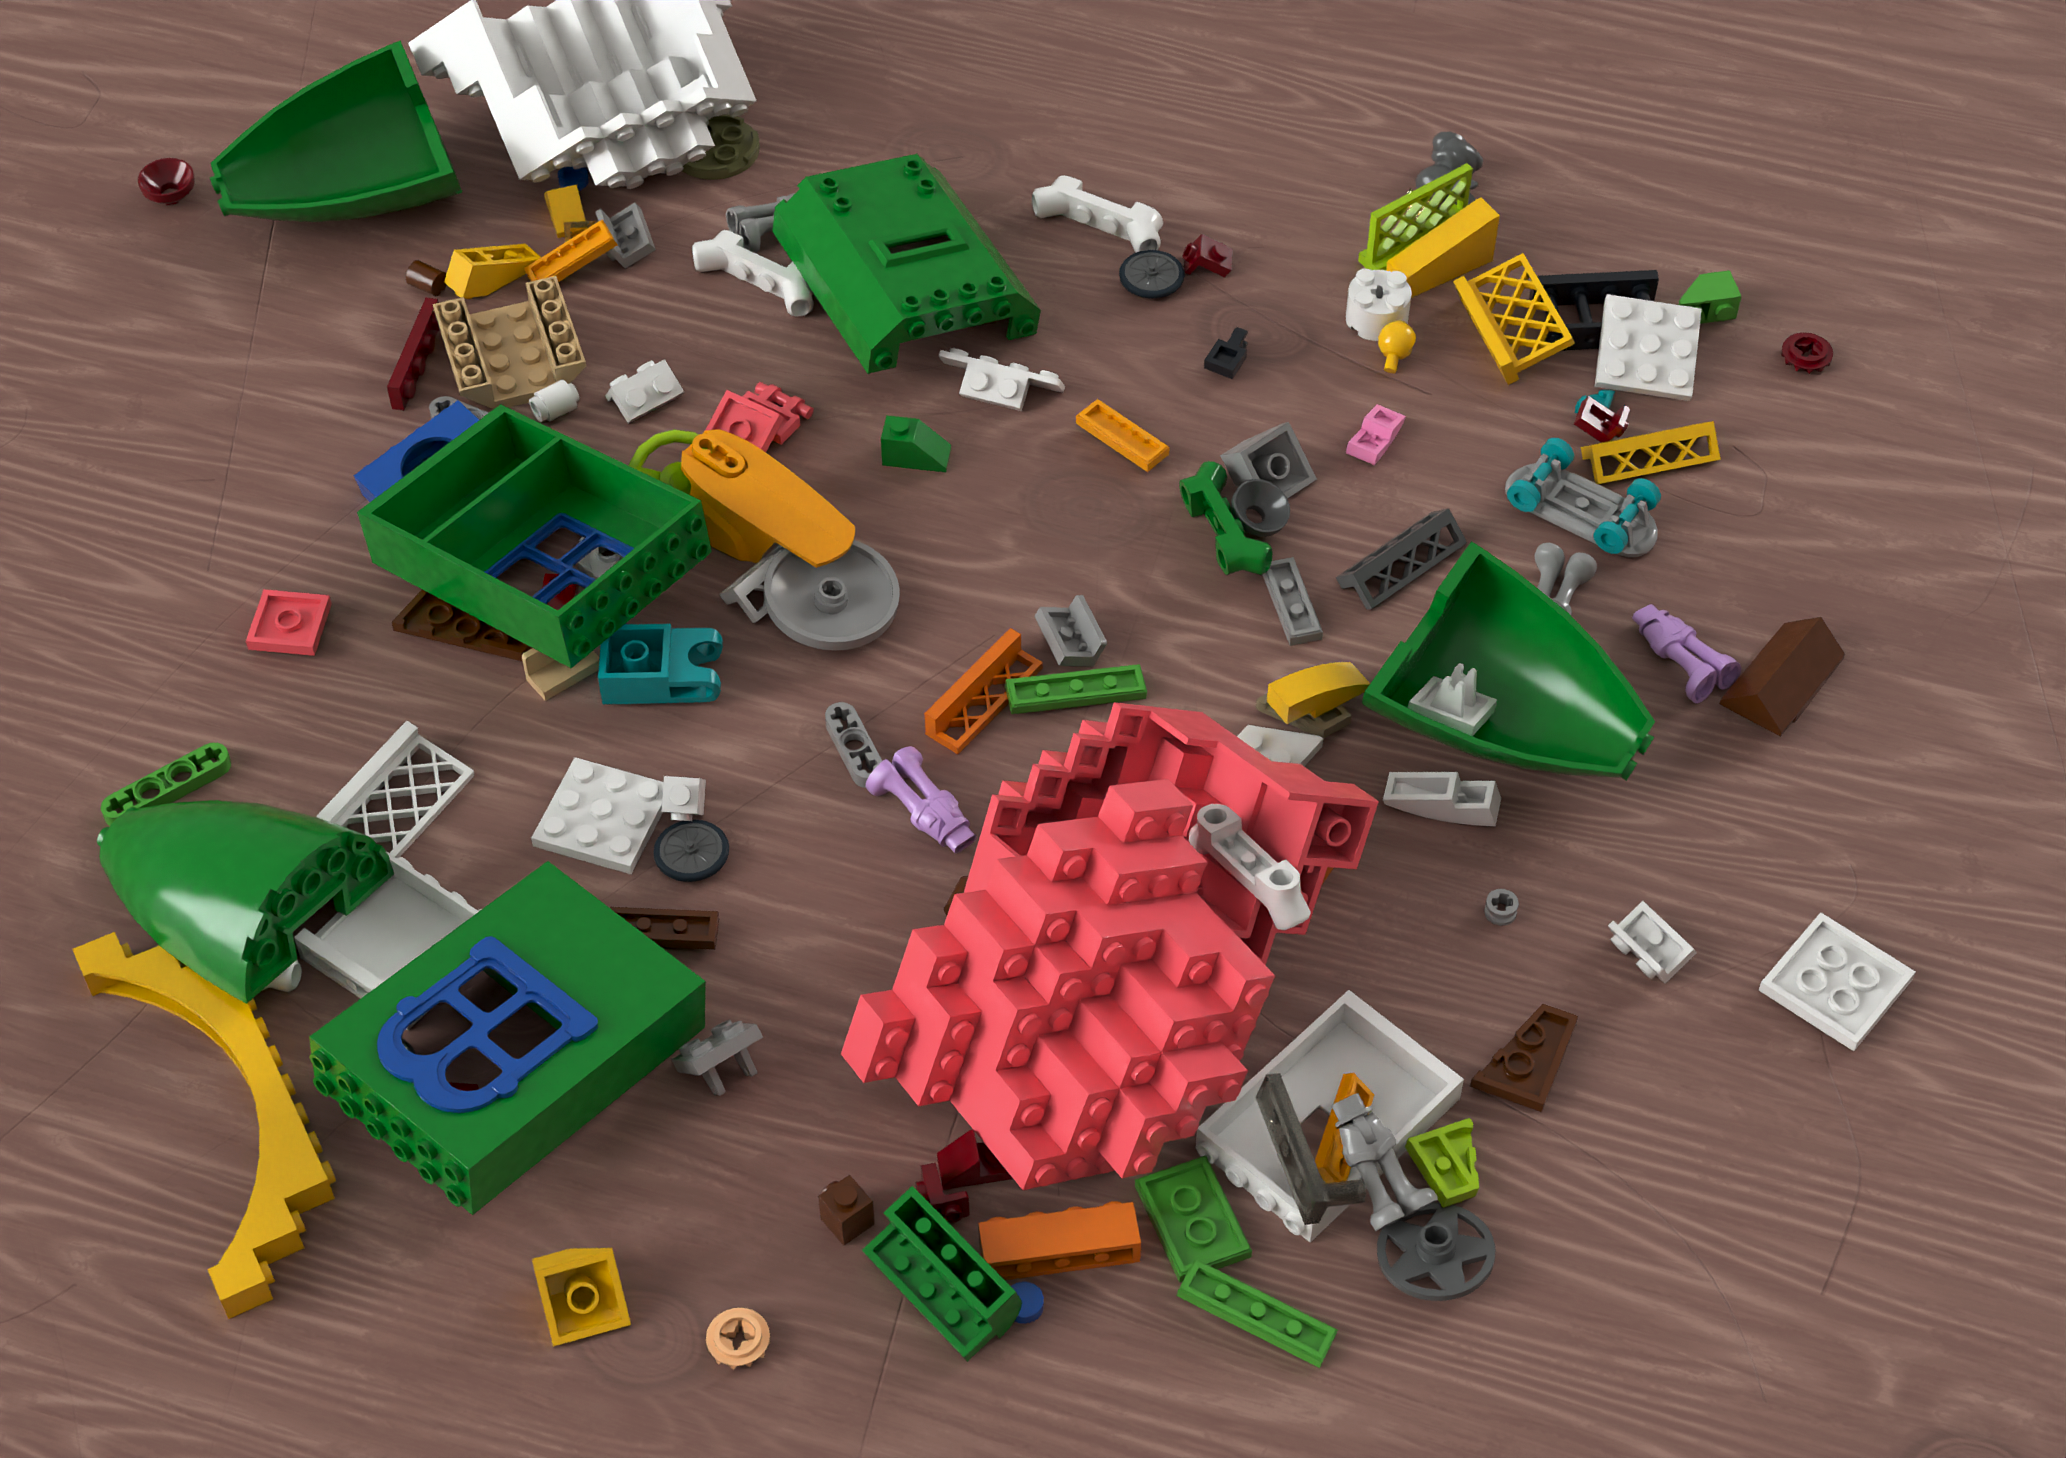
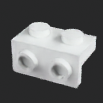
M665 359L656 364L653 360L649 361L637 369V374L629 378L625 374L610 383L611 387L605 397L608 402L615 401L628 424L683 395L684 390Z
M1644 901L1618 925L1614 921L1608 925L1614 934L1610 939L1612 943L1625 955L1631 951L1639 959L1636 963L1638 968L1651 980L1657 976L1666 983L1696 954L1695 949Z

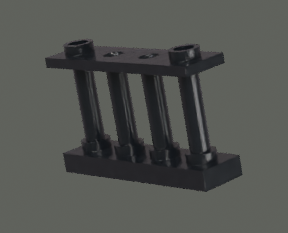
M1657 270L1537 276L1558 314V306L1576 305L1580 323L1565 324L1575 344L1562 351L1599 349L1602 322H1593L1589 304H1604L1607 294L1654 301L1659 282ZM1530 290L1529 300L1533 301L1537 290ZM1549 331L1544 342L1553 343L1563 338V335L1558 332Z

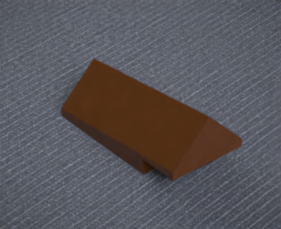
M1822 617L1786 622L1721 698L1719 704L1781 737L1791 722L1795 723L1844 659L1845 653Z

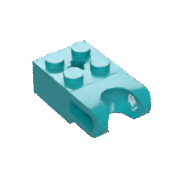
M624 624L600 646L598 682L602 704L693 703L716 700L721 691V681L718 674L711 668L698 667V665L716 661L720 657L723 649L721 634L713 628H672L671 624Z

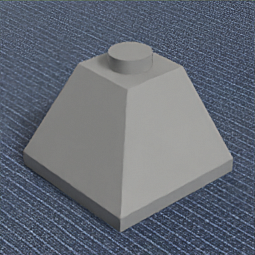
M1289 422L1248 438L1220 455L1233 483L1237 487L1248 480L1262 479L1276 485L1289 498L1317 480Z

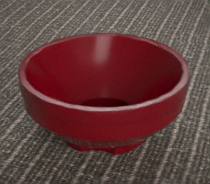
M177 158L155 160L146 165L138 175V185L142 194L153 202L166 205L179 203L180 200L191 192L195 184L192 167L184 160ZM167 189H177L175 192L162 194Z

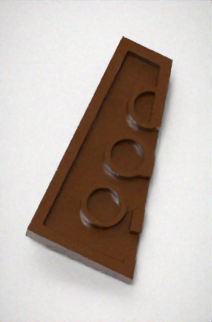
M423 589L391 622L393 631L522 661L523 653L532 649V647Z

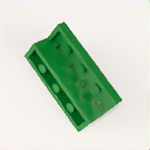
M911 1186L884 1212L890 1224L862 1251L968 1362L995 1335L1000 1339L1008 1331L1021 1310L1022 1301L1016 1291Z

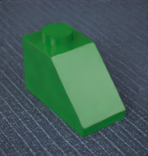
M886 415L881 435L882 466L946 473L951 453V444L919 419Z

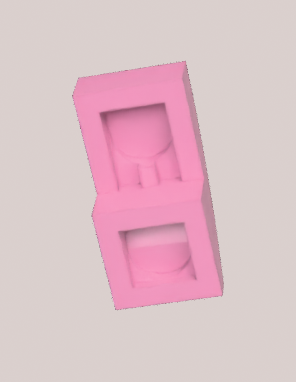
M1377 404L1364 417L1361 429L1348 442L1346 453L1375 465L1393 442L1406 416Z

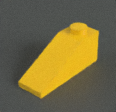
M527 244L456 249L453 251L444 283L453 289L457 296L464 297V299L487 296L525 275L526 271L524 268L540 259L541 256Z

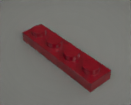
M425 298L389 380L387 390L392 409L405 410L409 398L412 399L415 395L418 377L424 374L425 361L428 354L433 352L435 337L438 331H440L433 304L438 303V299Z

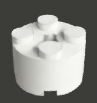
M1361 269L1356 273V277L1351 281L1348 289L1346 323L1350 329L1352 326L1358 331V336L1367 340L1378 341L1380 331L1388 323L1402 320L1408 324L1412 294L1405 274L1400 271L1390 272Z

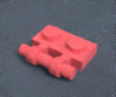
M759 382L755 387L756 394L747 391L742 396L784 417L772 440L780 445L801 426L800 416L809 419L814 412L812 407L805 404V400L797 396L790 397L782 393V389L773 384L768 386Z

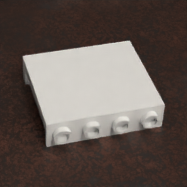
M387 852L394 871V875L347 916L338 912L315 935L303 928L294 937L301 959L361 999L482 909L476 910L470 906L459 893L454 891L450 893L445 890L431 875H422L405 858H396ZM424 1015L410 1024L406 1030L409 1031Z

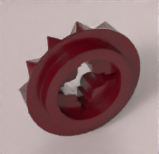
M1796 333L1784 341L1781 356L1785 358L1786 365H1794L1796 371L1805 369L1810 374L1813 370L1822 372L1825 366H1830L1833 358V349L1830 343L1819 335ZM1810 349L1812 350L1811 355H1808V357L1802 356V354H1805Z

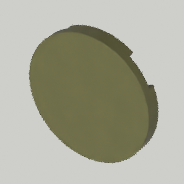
M723 114L712 117L708 120L707 128L715 146L705 152L706 156L702 159L683 165L684 169L682 171L690 176L708 180L725 179L744 172L753 165L759 155L760 142L758 132L746 124L744 119L739 116L731 117V115Z

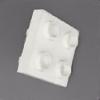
M1459 663L1451 677L1446 676L1444 679L1433 676L1409 701L1408 708L1422 716L1473 736L1495 712L1498 700L1476 692V669H1470L1468 674L1465 675L1463 673L1464 665Z

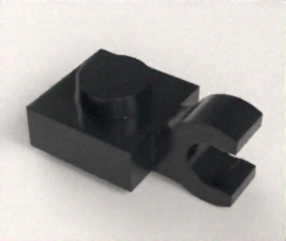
M1236 327L1227 342L1218 339L1204 360V369L1233 379L1247 358L1246 347L1248 342L1244 341L1248 331Z

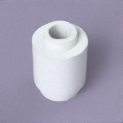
M562 379L535 392L534 397L529 399V404L539 422L544 420L550 422L576 409V401L580 398L575 386L572 383L567 384Z

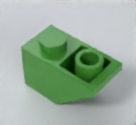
M1730 270L1700 274L1680 298L1678 305L1701 308L1700 324L1726 321L1737 318L1742 296Z

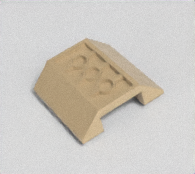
M556 276L525 283L528 301L479 313L469 315L464 297L433 304L460 396L495 409L500 404L509 408L529 403V399L534 397L535 392L562 379L567 384L571 383L586 367V361Z

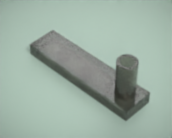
M1266 1074L1255 1098L1304 1225L1318 1224L1327 1207L1363 1203L1366 1198V1189L1362 1180L1323 1183L1281 1074Z

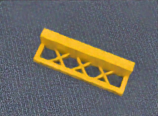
M1714 421L1581 447L1583 460L1591 459L1596 484L1720 460ZM1707 436L1710 455L1700 457L1690 448L1698 437ZM1688 440L1685 445L1679 441ZM1668 443H1672L1681 450L1676 460L1671 463L1660 456V453ZM1658 446L1655 451L1648 447ZM1638 449L1651 456L1645 467L1641 469L1629 462L1634 452ZM1627 452L1624 458L1618 453ZM1686 454L1691 457V459L1683 460ZM1610 455L1619 461L1620 464L1614 474L1603 476L1600 457ZM1656 460L1661 463V465L1653 466ZM1625 466L1631 470L1627 472H1622Z

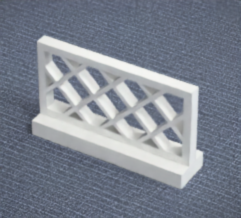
M406 721L316 817L346 827L348 824L364 822L365 835L371 837L376 843L392 841L393 850L390 854L398 858L474 777V770L418 734V727ZM420 748L431 755L432 763L412 765L411 757ZM454 770L461 776L455 782L440 783L438 771ZM434 772L435 784L414 786L413 774ZM409 775L410 787L389 789L388 781L393 776ZM437 793L438 801L433 806L417 807L416 795ZM412 796L413 808L392 810V797ZM386 798L388 811L366 812V805L370 800ZM415 818V826L411 830L395 832L393 819ZM389 820L390 833L369 835L368 822Z

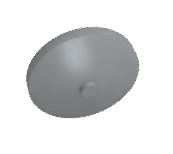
M854 540L846 554L834 562L818 568L789 550L783 549L773 559L767 569L763 597L770 618L787 636L809 647L837 651L854 649L880 637L889 628L896 616L900 588L897 576L888 561L873 548Z

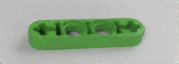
M220 743L203 745L110 794L103 800L100 808L106 824L110 826L130 807L139 809L172 803L223 776L231 768V759L227 748ZM215 758L217 762L213 763L210 759ZM197 765H199V768H200V770H201V771H199V772L197 771V768H196ZM181 772L192 774L188 780L183 782L173 780ZM155 788L160 790L159 794L154 798H142V794L148 789ZM133 799H136L137 805L135 806L133 804V801H131ZM120 808L123 812L117 813L115 809Z

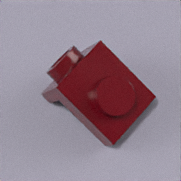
M1201 234L1193 243H1189L1183 252L1184 272L1188 275L1199 265L1224 278L1232 271V248L1204 234Z
M1588 396L1580 405L1574 425L1599 442H1608L1615 436L1619 438L1627 429L1629 421L1626 419L1630 407L1623 405L1614 413Z
M936 1162L921 1165V1181L915 1182L916 1190L949 1224L968 1217L970 1212L967 1191L944 1195Z

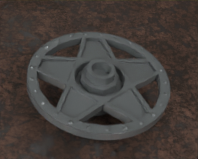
M1433 1202L1381 1230L1377 1241V1259L1384 1276L1400 1291L1423 1300L1446 1301L1472 1293L1488 1279L1495 1263V1243L1488 1227L1475 1214L1456 1205L1443 1208L1439 1202ZM1434 1213L1424 1227L1404 1222L1415 1216ZM1458 1218L1474 1227L1482 1238L1458 1234ZM1388 1239L1404 1252L1392 1267L1386 1255ZM1485 1260L1480 1272L1465 1283L1462 1266ZM1430 1276L1442 1290L1422 1288L1411 1284V1282Z

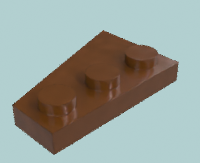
M1542 1004L1516 1031L1513 1039L1503 1049L1500 1048L1493 1055L1491 1062L1482 1071L1479 1070L1471 1079L1470 1087L1542 1112L1576 1027L1578 1016Z

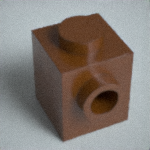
M850 1174L841 1181H834L827 1185L818 1196L821 1220L843 1246L875 1225L873 1201Z

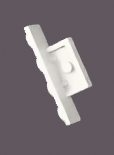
M950 348V352L940 350L939 358L943 363L966 369L959 392L962 397L1022 411L1029 385L1061 393L1065 389L1063 382L1058 379L1059 375L1053 372L1041 370L1040 374L1029 372L1028 367L1017 363H1010L1008 367L998 364L999 361L989 356L981 355L980 359L968 357L969 354L956 348Z

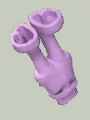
M1652 604L1634 613L1632 619L1639 625V633L1645 636L1653 651L1661 658L1674 660L1687 672L1690 678L1686 684L1685 691L1687 697L1692 702L1700 703L1704 701L1712 692L1715 684L1724 690L1729 688L1738 679L1741 673V665L1731 656L1721 654L1697 639V632L1691 626L1686 625L1680 618L1670 615L1666 610L1659 611ZM1690 652H1692L1693 654H1695V655H1696L1697 657H1699L1701 660H1699L1698 658H1696L1695 656H1693Z
M912 746L901 748L894 754L892 763L885 759L871 772L866 781V789L874 796H881L889 791L892 792L912 814L910 820L918 830L927 833L937 840L942 847L948 846L955 854L961 852L976 839V835L969 829V820L963 816L955 797L947 790L940 791L927 777L921 768L923 761L921 753ZM902 778H909L926 799L922 800Z

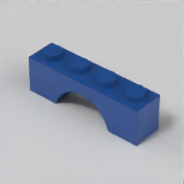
M457 400L356 473L354 478L362 495L371 502L479 421V419Z

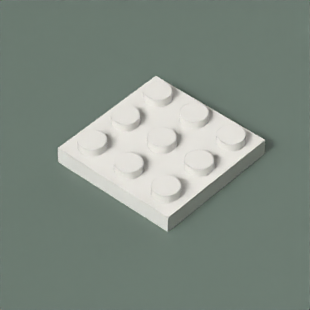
M1607 294L1604 301L1595 387L1690 401L1693 394L1702 309Z
M575 757L531 837L533 847L632 874L663 813L664 782Z
M1820 912L1762 980L1759 991L1852 1051H1855L1914 978L1915 971Z

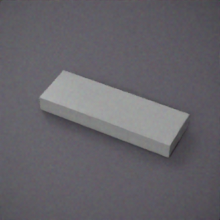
M1294 557L1272 561L1269 570L1262 575L1289 645L1322 640V628Z

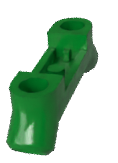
M1204 462L1195 476L1179 481L1181 497L1192 518L1204 514L1217 535L1215 536L1216 560L1225 575L1241 570L1258 575L1266 573L1271 566L1273 558L1270 544L1244 536L1242 523L1238 518H1233L1228 499L1220 496L1227 483L1226 470L1217 462Z

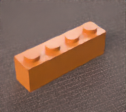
M1113 1201L1103 1206L1091 1208L1075 1206L1061 1212H1032L1024 1217L1009 1219L994 1217L986 1222L978 1223L981 1256L1004 1280L1140 1262L1141 1240L1133 1202L1122 1203Z

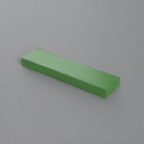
M1140 664L1006 679L1005 681L1011 714L1146 699L1147 696Z
M1194 1259L1177 1292V1296L1318 1368L1321 1367L1338 1331L1197 1259Z

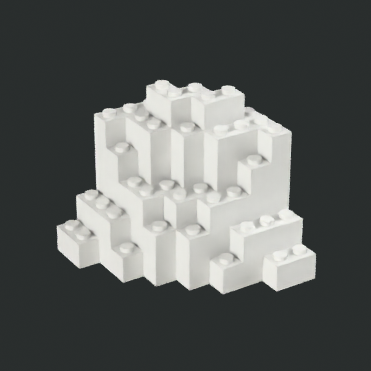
M470 0L408 43L422 76H433L436 79L450 78L456 94L470 95L472 98L485 96L519 180H533L535 183L549 178L550 172L554 169L566 166L573 167V169L588 167L595 186H609L611 189L619 186H626L627 189L636 188L644 183L643 179L645 177L658 173H666L667 176L675 175L684 169L683 165L702 159L706 156L705 152L715 146L707 128L709 119L723 114L731 115V117L740 116L748 111V106L757 101L722 20L723 12L732 6L730 0H556L547 7L528 5L507 20L483 17L477 1Z

